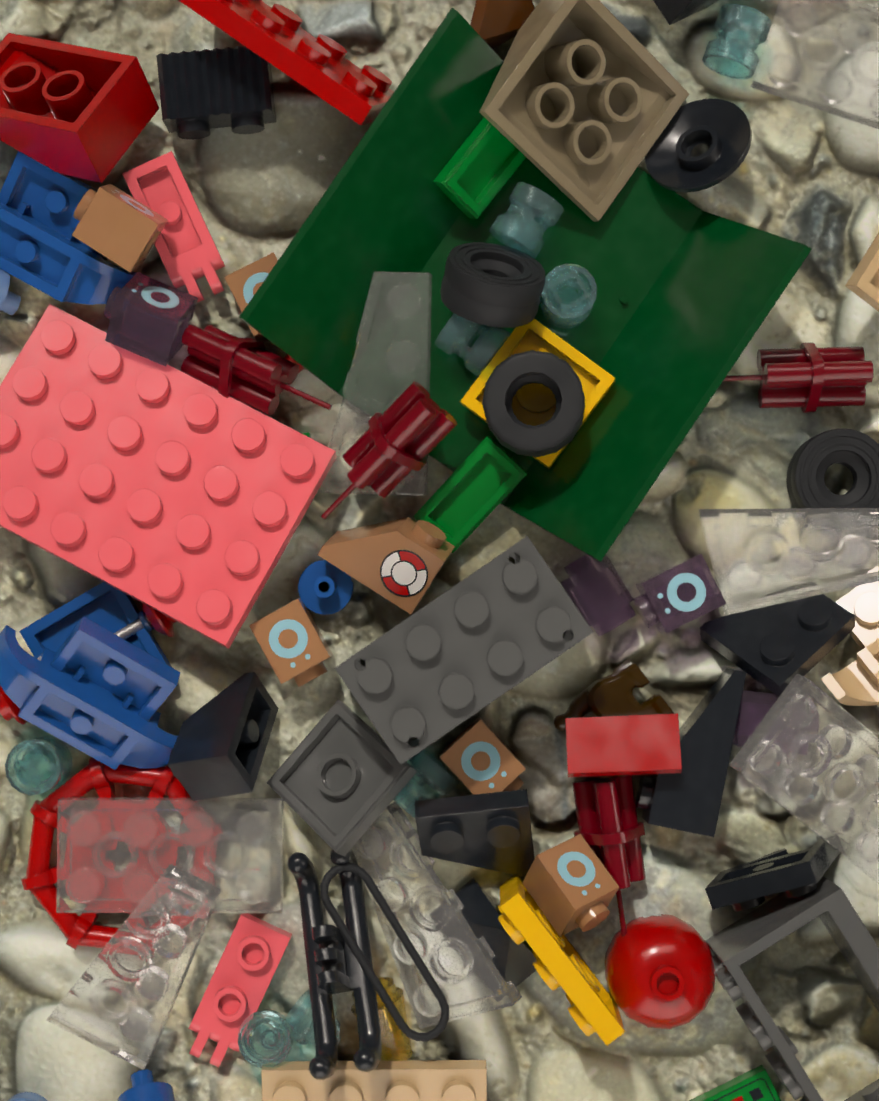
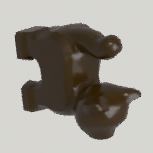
M628 659L616 667L612 674L596 680L575 697L568 710L564 714L555 717L554 726L560 732L566 731L565 718L584 717L588 713H591L594 717L674 714V712L659 694H654L641 704L632 694L635 687L643 688L650 681L640 668Z

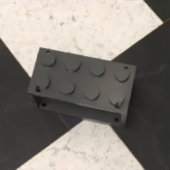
M526 536L335 667V670L395 758L402 765L592 634L593 630L529 537ZM509 557L515 561V564L509 561ZM361 659L365 661L366 666L362 665Z
M824 876L816 883L817 888L814 891L795 898H785L782 892L706 940L714 953L712 958L715 977L723 989L727 991L733 1002L742 998L744 1003L736 1007L738 1014L764 1051L771 1047L773 1048V1051L766 1054L765 1057L795 1101L802 1096L803 1098L798 1101H823V1099L796 1058L795 1054L799 1051L780 1026H776L740 968V965L819 916L879 1012V948L843 890ZM879 1079L844 1101H879Z

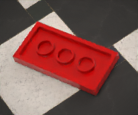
M178 0L360 126L374 122L394 92L390 89L392 81L386 75L367 65H364L361 69L344 58L347 50L342 45L325 35L319 34L315 38L300 27L303 20L282 5L274 4L273 7H270L261 0Z

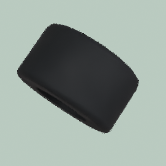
M530 350L511 355L495 367L485 384L482 405L488 427L502 446L518 455L540 457L556 453L573 440L582 425L585 396L581 380L569 363L552 353ZM531 383L543 384L548 387L556 399V410L551 419L537 426L526 425L519 421L512 409L513 397L516 392L524 385Z

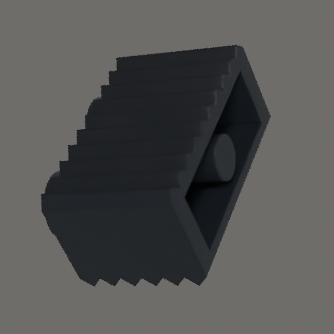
M236 46L234 48L226 47L224 49L215 48L213 50L204 49L202 51L193 50L191 52L182 51L180 53L171 52L169 54L160 53L156 55L162 121L169 133L177 132L178 137L181 139L194 140L208 137L210 129L232 127V132L236 134H255L265 129V123H276L271 64L247 47Z

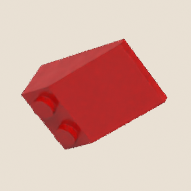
M8 33L0 42V141L57 173L102 183L159 110L158 103L136 56Z

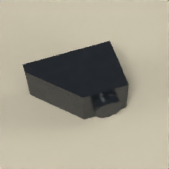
M255 672L244 673L182 723L167 765L193 801L253 792L279 709Z

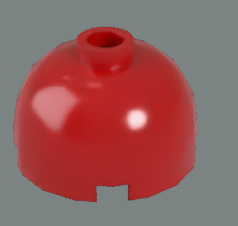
M661 914V916L652 915L646 918L642 916L631 920L626 924L627 934L622 937L620 929L614 935L605 953V978L613 1001L627 1017L648 1028L672 1029L690 1023L705 1010L715 988V968L709 945L691 924L673 915Z

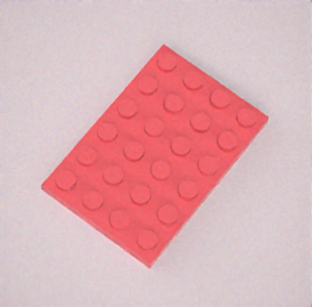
M49 304L0 385V527L229 649L337 458L336 451L230 396L228 398L224 397L215 388Z

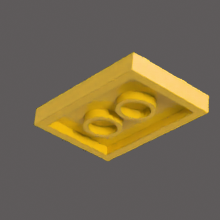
M513 875L501 884L500 905L498 906L501 915L498 917L499 922L517 945H520L525 940L530 945L531 951L536 958L533 965L547 986L552 991L561 986L566 992V998L571 1004L568 1011L584 1034L589 1037L596 1032L605 1045L608 1046L625 1033L618 1005L613 1001L609 992L565 935L560 937L523 885L521 877Z

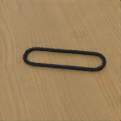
M352 863L332 867L324 875L320 884V897L323 905L398 1028L407 1037L415 1041H429L438 1037L445 1030L449 1020L447 1000L373 879L362 867ZM345 871L353 872L361 877L438 1000L441 1008V1018L433 1030L426 1033H418L412 1030L400 1015L330 900L328 886L331 879L337 874Z

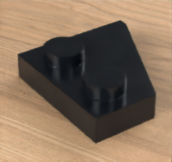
M811 586L705 622L700 627V635L703 642L781 698L855 627V615Z
M527 789L415 801V819L423 856L526 877L535 859Z
M833 831L816 836L817 842L812 848L790 854L784 848L754 861L720 872L705 888L712 909L732 905L734 911H744L762 904L765 901L764 896L783 892L785 898H795L814 891L817 888L816 883H818L841 852Z

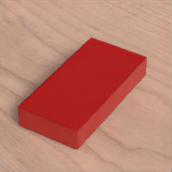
M678 714L565 718L568 777L681 773L682 771Z

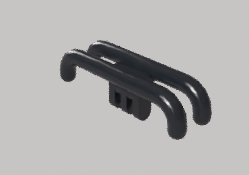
M331 849L330 859L335 866L348 863L359 866L352 850L344 857ZM296 852L288 858L287 866L294 875L299 892L313 1020L315 1057L309 1063V1072L313 1078L324 1080L331 1077L336 1070L338 1064V1042L332 994L354 991L359 1034V1050L355 1053L353 1061L358 1070L362 1072L372 1071L379 1066L382 1056V1038L376 990L341 935L340 930L334 925H324L320 886L315 868L305 854ZM344 871L338 875L342 889L346 927L373 969L362 879L353 872Z

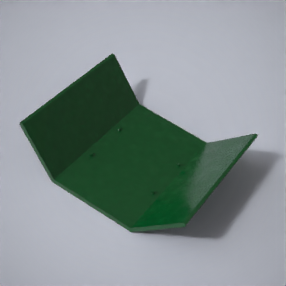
M451 8L239 317L325 385L371 417L376 412L383 414L413 381L420 383L430 394L429 398L440 409L449 412L457 421V425L428 454L430 457L454 472L487 436H490L528 472L500 504L601 562L812 249L807 245L705 212L676 192L661 187L648 173L639 167L636 168L599 221H592L526 157L479 218H468L433 180L483 119L484 116L479 112L503 61L458 11ZM473 242L498 244L519 250L537 260L545 270V284L540 296L538 312L534 319L616 378L615 383L550 469L531 456L518 455L502 446L490 431L488 424L460 402L516 327L501 328L474 323L456 315L443 304L440 290L445 275L447 257L450 251L458 245Z

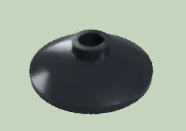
M702 99L681 106L645 156L646 167L651 177L661 187L683 193L701 191L722 182L737 170L749 152L752 141V130L749 120L743 110L737 105L722 99Z

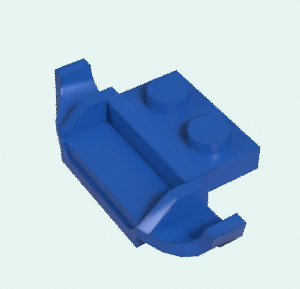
M18 151L0 191V269L60 302L97 305L135 301L142 287L138 283L143 284L146 277L137 272H129L106 261L107 257L72 236L80 222L73 217L76 207L89 189L95 192L98 190L72 176L57 173Z
M84 616L56 653L45 648L38 658L27 653L18 644L16 630L7 625L0 633V685L4 693L20 708L18 717L114 770L120 764L140 769L167 766L170 753L178 736L167 733L157 727L161 715L157 710L176 688L181 672Z

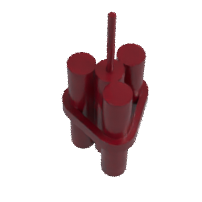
M191 324L184 330L182 343L188 346L189 356L183 361L181 371L215 388L224 397L228 398L230 396L269 416L274 414L278 408L280 401L278 395L283 390H287L328 410L332 408L331 404L287 385L292 384L296 379L299 365L265 350L264 343L254 338H238L212 325L201 329Z
M813 342L801 343L800 348L758 349L757 368L760 371L759 375H729L723 381L760 380L758 391L759 408L801 407L803 413L816 412L817 407L864 406L866 401L865 386L867 383L872 382L874 371L872 361H865L863 347L817 348Z
M413 381L383 414L376 412L368 420L369 428L343 454L345 462L352 467L347 473L352 484L321 515L322 519L325 520L356 487L363 490L366 486H371L379 496L386 498L412 470L420 471L427 464L425 457L457 425V421L449 412L440 409L429 398L430 394L420 383Z
M632 775L574 781L572 785L579 830L574 831V837L579 834L583 836L618 884L619 889L616 892L621 933L622 937L627 934L621 889L630 887V882L646 879L640 839L641 836L645 835L644 823L638 822Z

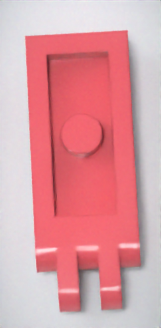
M170 151L122 173L132 197L168 220L154 245L175 289L185 285L194 304L199 303L205 299L196 280L205 276L214 295L223 292L224 288L216 271L225 267V264L173 152Z
M244 911L242 912L188 1028L198 1033L189 1052L190 1055L199 1058L208 1038L218 1043L209 1062L218 1068L228 1048L239 1052L291 939V933Z

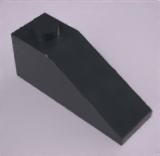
M726 668L680 727L681 773L641 776L636 796V808L643 809L642 818L648 824L710 837L715 836L747 672Z

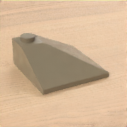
M541 0L517 32L479 113L592 221H599L686 100L689 93L600 0Z

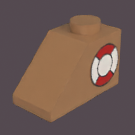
M410 517L337 531L322 546L317 555L407 613L412 614L455 546L447 542L444 532L432 523L424 520L416 522Z

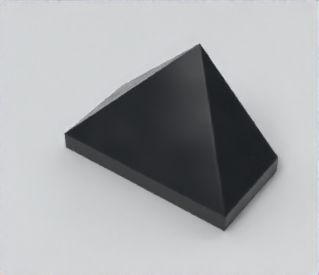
M474 877L432 912L434 918L501 999L536 971L533 965L536 958L531 951L532 948L526 940L517 945L511 939L498 920V917L501 915L498 906Z

